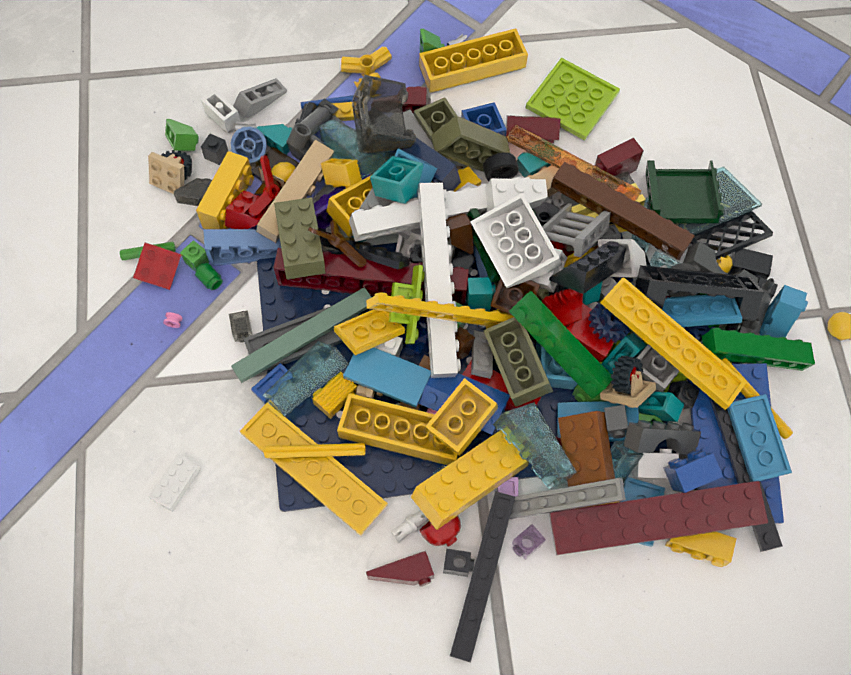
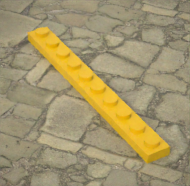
M376 293L374 297L366 300L368 309L489 327L514 317L511 314H501L500 311L487 312L485 309H470L469 306L455 307L451 303L424 302L420 298L405 299L401 295L392 297L387 296V293Z

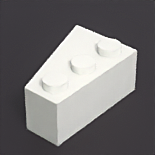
M491 178L485 187L487 212L521 193L524 194L531 208L540 206L548 197L546 179Z

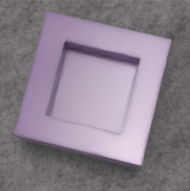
M511 477L497 487V492L515 497L518 496V477Z

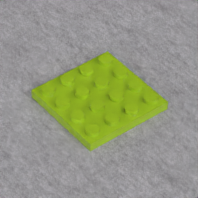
M561 57L526 103L525 108L541 117L560 118L561 128L585 141L619 94L620 88Z

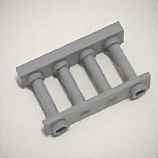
M568 203L545 223L542 228L549 240L572 245L575 248L574 256L582 257L609 229L611 212L603 211L594 218L572 213V203Z

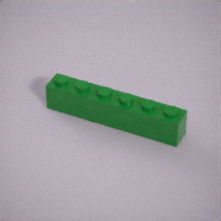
M532 291L527 293L509 310L516 320L591 399L605 390L613 380L611 374Z
M712 328L702 336L703 345L720 360L726 358L731 362L746 364L767 363L769 367L799 371L815 365L812 343L803 342L800 339L789 340L786 337L775 338L770 335L761 336L755 335L752 332L740 333L737 330L726 331L721 330V328Z

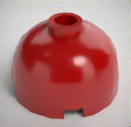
M457 515L438 530L428 521L419 531L429 544L433 546L446 544L449 547L458 540L456 536L460 532L461 521Z

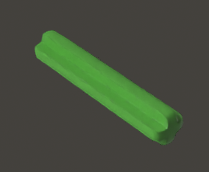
M173 241L153 244L173 252L176 251ZM143 246L120 250L121 260L140 258Z

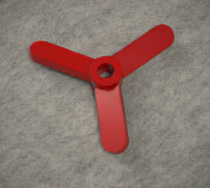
M266 155L260 157L266 186L263 189V194L248 209L249 214L253 217L258 216L280 192V188L274 184L270 162Z

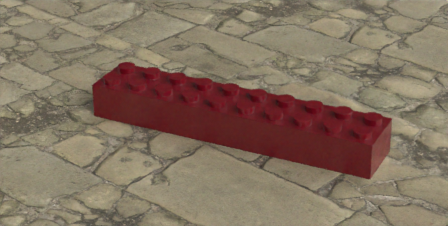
M278 248L274 271L278 285L350 294H354L365 287L370 296H375L376 293H387V296H391L393 283L411 285L413 267L423 265V263H410L409 266L398 270L366 259L365 266L359 267L345 254L338 255L323 251L324 274L286 279L282 249ZM454 267L453 274L450 275L451 282H454L452 301L465 306L469 270L462 267ZM423 280V282H421V289H420V290H422V292H423L422 301L426 302V301H425L424 280Z
M759 481L549 513L556 556L768 523Z

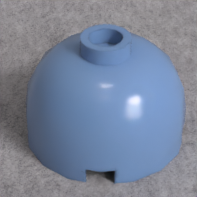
M251 126L238 129L232 136L230 143L231 151L247 157L249 163L258 161L265 154L267 148L264 134Z

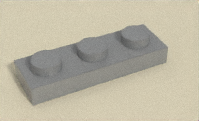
M474 330L473 336L475 340L472 345L471 374L491 378L493 371L492 350L485 333Z

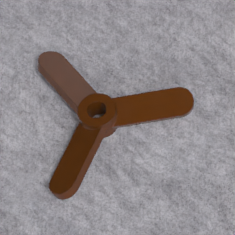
M335 220L330 222L331 234L312 227L308 228V231L327 238L333 246L339 248L357 266H365L366 259L346 241L345 237L340 233L339 226Z

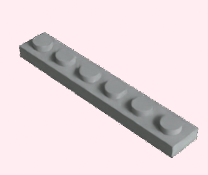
M616 478L516 496L510 519L626 500L623 479Z

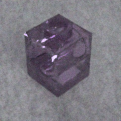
M531 524L513 539L512 549L517 556H522L526 560L545 543L546 539ZM529 539L532 542V547H525L522 544V540Z

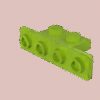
M423 265L413 267L411 285L393 283L391 296L401 295L405 299H422L423 292L420 289L421 282H423L425 276ZM389 312V322L407 324L405 344H414L418 338V329L416 327L420 316Z

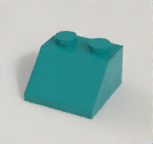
M392 156L370 176L375 196L406 204L417 192L424 167L423 163Z

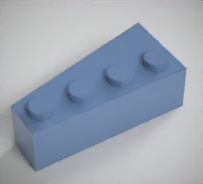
M203 229L204 247L211 266L254 262L259 259L276 257L277 249L281 248L280 238L275 243L256 232L255 229Z

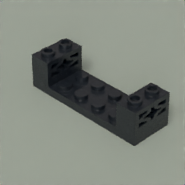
M640 265L635 285L640 292L660 309H663L667 290L673 293L684 291L693 295L704 293L713 297L724 295L728 298H735L742 315V321L756 320L764 295V291L751 276Z

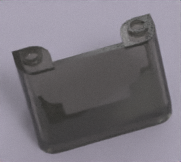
M364 75L352 99L360 153L371 154L408 149L415 144L416 135L413 130H406L402 110L404 102L408 100V91L406 90L405 83Z

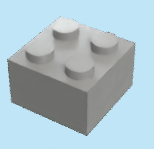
M649 344L637 357L643 364L642 380L656 383V390L654 392H664L680 372Z

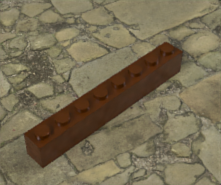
M564 162L552 179L551 188L598 215L603 211L611 212L610 221L677 260L681 259L695 236L687 229H682L671 220L659 216L655 211L645 208L639 202L629 199L623 193L615 191L607 184L599 182L591 175L578 170L574 165Z

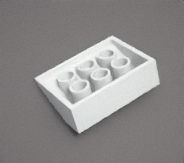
M523 193L470 221L506 288L545 275L562 265L557 252Z

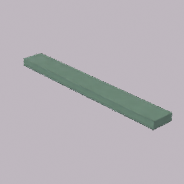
M365 287L234 363L231 365V368L241 383L247 381L333 330L334 326L348 321L368 309L366 300L372 297Z

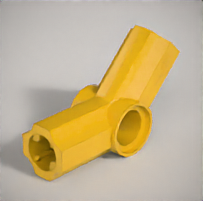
M382 46L372 54L363 55L360 58L342 57L341 72L361 73L363 77H367L390 61L392 55L386 47Z

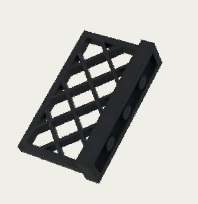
M746 201L724 211L720 219L752 205ZM750 208L719 221L718 224L714 223L691 233L695 235L691 244L698 243L697 240L707 239V242L703 244L718 251L715 253L717 260L720 257L773 236V231ZM750 218L754 221V223L743 222ZM693 223L685 228L690 232L709 223ZM733 225L739 226L738 230L730 229L728 227H731ZM741 227L752 228V231L747 232L740 229ZM754 229L763 230L764 233H754ZM716 232H721V233H723L722 236H716V235H712V234H714V233H716ZM725 233L736 235V238H727ZM739 236L750 237L746 241L738 239ZM709 241H719L720 245L709 244ZM723 242L734 244L731 247L722 246Z

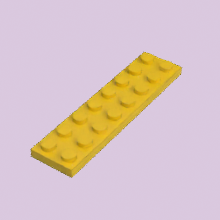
M624 277L600 302L724 410L732 404L746 384L743 378Z
M268 402L240 430V433L263 453L265 446L318 445ZM332 456L270 458L360 536L388 506L385 500Z

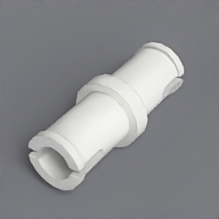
M421 510L411 518L407 517L404 523L391 531L393 536L400 531L402 532L395 537L398 542L411 532L415 533L418 531L417 528L428 521L426 516L421 517L424 515Z

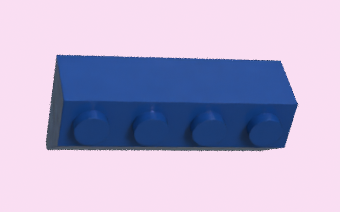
M460 373L455 377L429 378L419 404L438 411L465 378L497 403V411L481 429L491 435L497 431L510 399V394Z

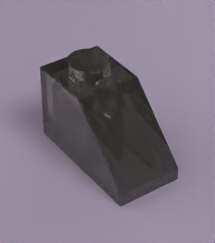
M196 178L176 189L174 196L177 203L199 206L212 180Z

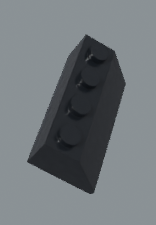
M609 241L550 276L549 281L584 294L623 268L626 247L619 245L618 242Z

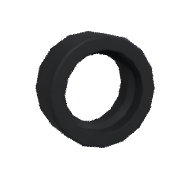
M497 153L487 158L483 163L484 174L488 181L491 178L512 179L519 171L516 157L511 153Z

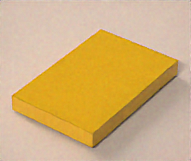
M373 309L334 326V332L356 356L404 334L405 328L400 323L389 322L388 311Z

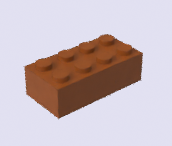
M592 411L558 418L568 487L615 479L605 412Z

